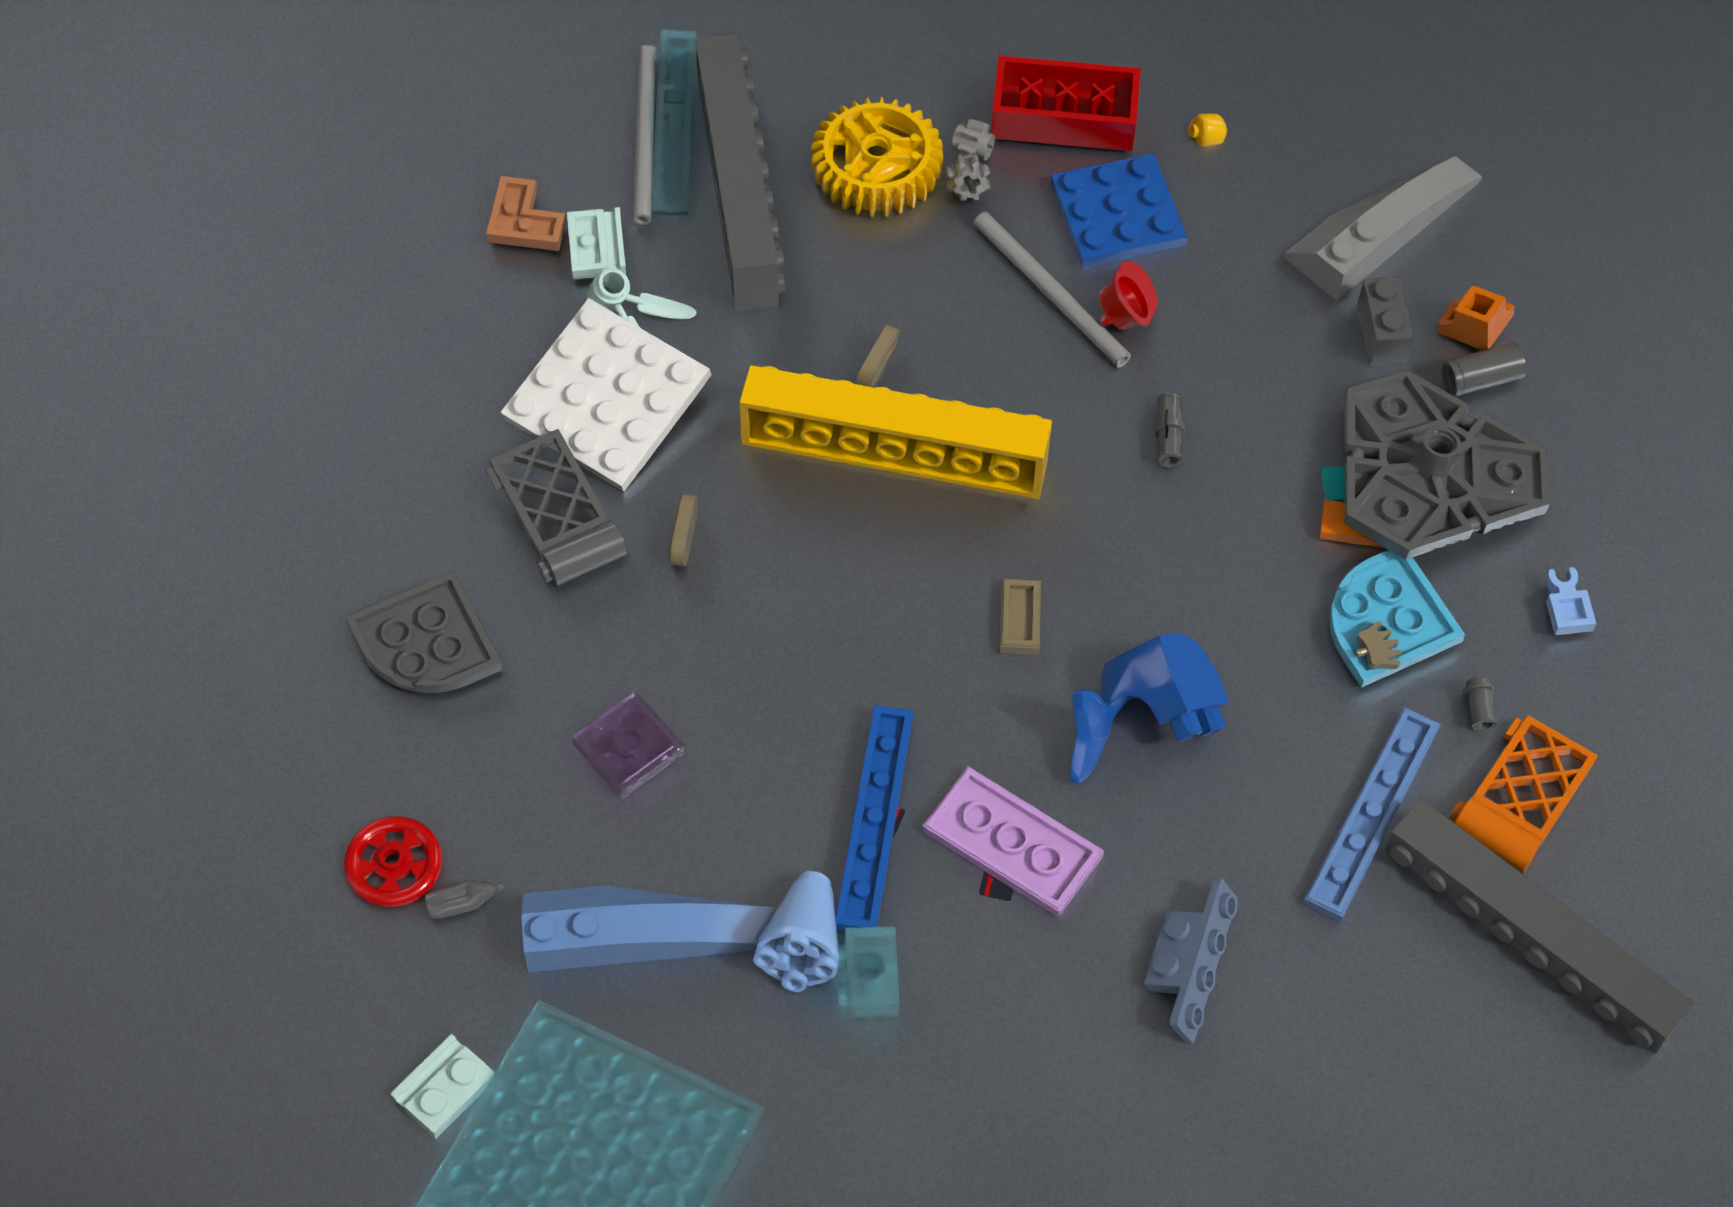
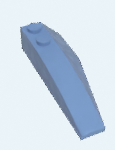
M607 885L523 893L521 916L524 957L528 973L755 951L761 934L774 915V907Z

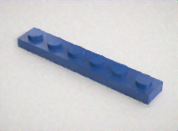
M874 705L836 915V930L872 936L877 934L914 710Z

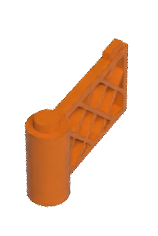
M1529 715L1526 716L1524 721L1517 717L1504 735V738L1510 741L1473 797L1467 803L1459 800L1448 818L1522 874L1529 867L1540 846L1598 757L1594 752ZM1527 731L1542 738L1546 748L1528 750L1524 739ZM1570 754L1584 763L1580 769L1564 770L1559 756ZM1550 757L1555 772L1537 774L1532 759ZM1523 760L1528 775L1510 778L1505 764L1507 762ZM1558 781L1563 796L1546 798L1541 783ZM1532 785L1537 800L1519 802L1514 787ZM1505 788L1509 803L1498 805L1484 796L1488 790ZM1550 807H1555L1551 813ZM1540 809L1545 821L1542 828L1539 829L1525 821L1522 811Z

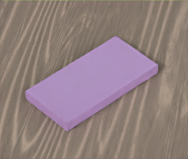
M969 766L922 826L923 833L1058 918L1104 854V850Z

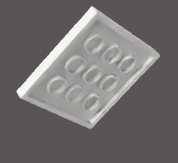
M588 298L500 413L504 420L535 439L559 429L581 467L624 492L712 375L708 367ZM555 443L548 446L553 450L557 451L558 453H560Z

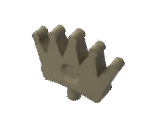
M1377 621L1368 629L1359 632L1356 641L1361 648L1355 650L1356 657L1366 655L1370 669L1399 668L1400 661H1393V659H1398L1401 651L1391 650L1397 647L1399 640H1385L1390 637L1391 630L1376 631L1382 626V623Z

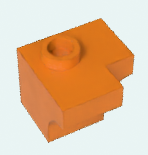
M1472 285L1462 300L1455 298L1439 320L1438 333L1480 350H1488L1513 317L1514 305L1506 302V297Z

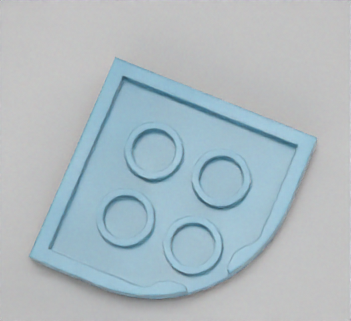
M1390 550L1361 562L1344 577L1338 587L1330 612V631L1335 647L1361 688L1462 643L1465 633L1414 558L1405 560ZM1377 621H1380L1382 626L1376 631L1391 630L1390 637L1385 640H1399L1397 647L1391 649L1401 651L1400 657L1393 659V661H1400L1399 668L1370 669L1366 655L1356 657L1355 650L1361 648L1356 641L1359 632L1368 629Z

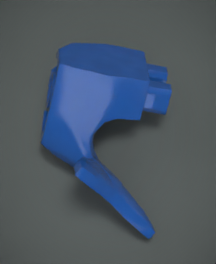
M1180 632L1155 637L1104 664L1099 695L1094 691L1084 688L1073 692V709L1077 737L1070 770V781L1072 783L1079 784L1092 774L1106 744L1115 716L1133 699L1143 700L1147 703L1160 725L1170 723L1177 742L1191 739L1199 734L1200 737L1209 736L1226 728L1219 709L1229 703L1217 669L1195 640Z

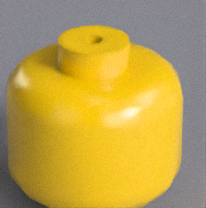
M1200 113L1196 115L1188 127L1189 137L1195 138L1198 145L1202 147L1223 143L1227 133L1223 118L1219 114Z

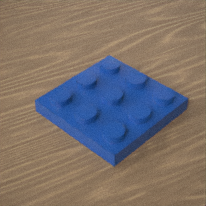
M1154 153L1051 175L1050 184L1082 268L1186 246V232Z

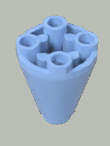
M815 871L802 873L793 883L761 934L753 958L756 966L762 968L767 974L777 980L782 981V986L792 992L804 991L806 986L825 983L835 977L839 963L834 897L831 882L827 876Z

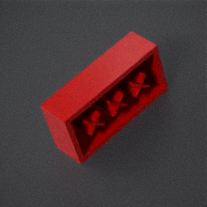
M999 55L991 134L995 135V139L1133 151L1141 68Z

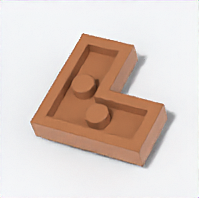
M500 176L486 232L487 242L559 251L566 225L565 213L533 209L537 193L536 180Z

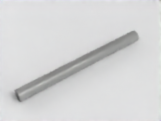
M651 45L641 46L638 58L633 222L638 225H647L651 222L656 48Z
M988 212L981 213L975 219L974 225L1117 367L1127 363L1131 354Z

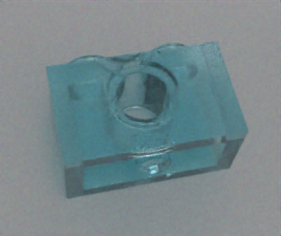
M896 926L845 928V943H838V969L846 968L847 982H839V1008H848V1022L899 1021ZM869 969L875 971L878 976L866 980L857 974L862 970Z

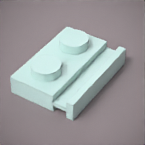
M620 207L614 208V211L604 212L603 209L567 212L573 280L595 278L597 273L605 268H615L626 275Z
M451 1034L390 1095L396 1104L398 1103L403 1107L407 1114L436 1139L497 1077L496 1073L466 1046L458 1042L456 1037Z

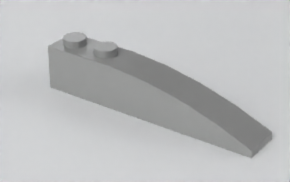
M1456 156L1449 158L1333 213L1286 251L1283 258L1338 301L1481 181L1482 176Z

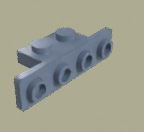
M1213 879L1203 913L1166 911L1144 981V985L1150 992L1178 994L1170 1018V1026L1185 1043H1194L1198 1029L1203 1025L1205 1005L1209 992L1213 990L1215 985V972L1220 956L1226 949L1228 929L1232 918L1237 913V897L1223 879Z

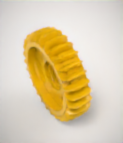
M867 97L865 104L859 105L853 99L852 108L848 109L844 105H840L839 115L829 112L828 121L820 122L819 130L815 131L811 146L812 173L815 174L816 184L821 185L824 195L831 194L832 203L842 200L844 210H847L852 205L856 207L857 215H859L862 209L869 210L871 217L874 216L875 211L883 210L887 217L889 209L895 208L901 214L905 204L914 209L916 199L925 201L927 192L934 191L935 182L939 181L943 167L942 140L939 139L938 129L932 128L931 119H923L921 110L911 113L910 103L902 108L898 106L897 99L892 104H886L883 97L880 98L879 103H871ZM839 145H846V165L844 168H839L833 160V152ZM872 146H881L887 152L881 156H874L868 153L867 150Z

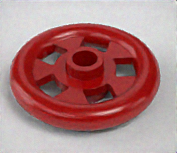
M403 816L384 817L365 825L351 839L344 856V874L350 888L364 901L380 907H399L420 899L434 886L442 867V850L434 833L423 823ZM387 833H404L403 842H386ZM367 845L377 848L370 862L361 859ZM423 846L426 859L414 862L411 849ZM390 855L399 856V860L393 864L385 862L386 858ZM373 872L385 880L378 889L366 881ZM411 872L417 880L408 887L401 889L396 881L404 878Z

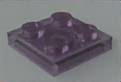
M636 691L572 736L573 745L622 799L686 753L683 742Z

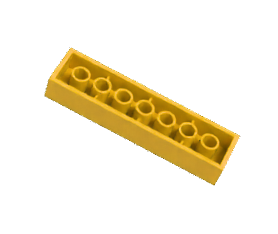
M753 365L749 367L740 399L742 445L1040 499L1048 462L1052 420L1043 419L1038 415L1005 412L995 407L983 408L967 405L956 400H939L929 398L923 394L891 391L885 387L874 388L857 385L847 380L835 381L819 378L809 373L797 374L781 371L771 366L759 367Z

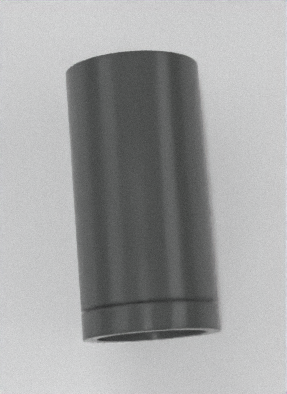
M1511 343L1443 361L1441 365L1442 381L1447 393L1456 397L1521 380L1526 376L1525 357L1519 345Z

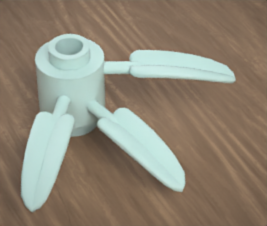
M605 268L598 272L587 290V299H592L612 312L617 311L619 316L636 326L638 324L635 318L632 316L627 317L622 307L624 300L637 303L639 312L657 317L680 320L691 319L696 315L694 308L683 303L648 293H641L639 297L629 294L630 283L627 276L615 268Z

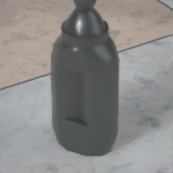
M468 880L432 890L425 895L430 918L443 919L476 910L484 902L489 901L496 892H502L504 885L501 882L493 885L484 881Z

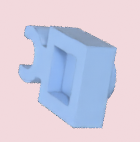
M1574 567L1568 569L1566 582L1558 580L1555 570L1550 569L1546 577V586L1551 594L1548 595L1546 604L1554 634L1563 635L1594 631L1597 623L1588 591H1576L1575 589L1578 581L1576 569Z

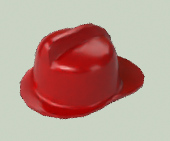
M1124 261L1118 267L1113 279L1100 291L1099 303L1103 310L1100 323L1103 326L1113 324L1123 331L1139 325L1144 327L1149 325L1157 308V293L1147 273L1133 261Z

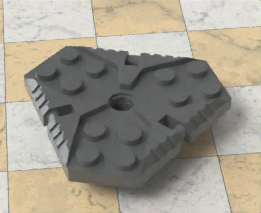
M1408 370L1347 388L1344 398V454L1347 456L1344 464V524L1406 560L1433 551L1435 548L1439 549L1445 547V545L1469 539L1474 532L1484 534L1492 529H1500L1504 525L1509 526L1514 524V522H1521L1545 514L1550 504L1547 449L1485 413L1479 419L1467 414L1470 407L1469 404Z

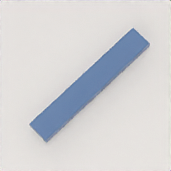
M1403 708L1304 899V906L1339 923L1341 922L1439 730L1440 723L1408 708Z

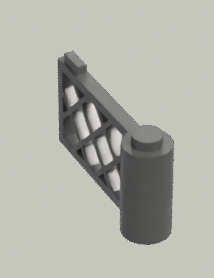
M559 429L489 459L490 467L485 469L486 474L495 491L503 488L540 555L541 560L536 562V565L545 583L551 581L555 587H558L627 555V549L621 533L615 523L607 516ZM554 443L561 453L557 464L537 459L541 449ZM514 461L527 465L522 480L506 475L502 467ZM565 461H566L568 467L563 466V464H564ZM534 467L553 472L548 487L528 482ZM560 474L576 479L578 485L574 494L554 489ZM513 486L518 487L517 493L515 492ZM525 490L544 495L539 510L523 506L521 498ZM581 492L584 493L586 498L580 496ZM551 497L570 502L565 518L545 512ZM576 505L593 509L597 518L586 523L571 520ZM530 517L536 518L534 524L532 523ZM542 520L561 525L559 534L544 542L537 532Z

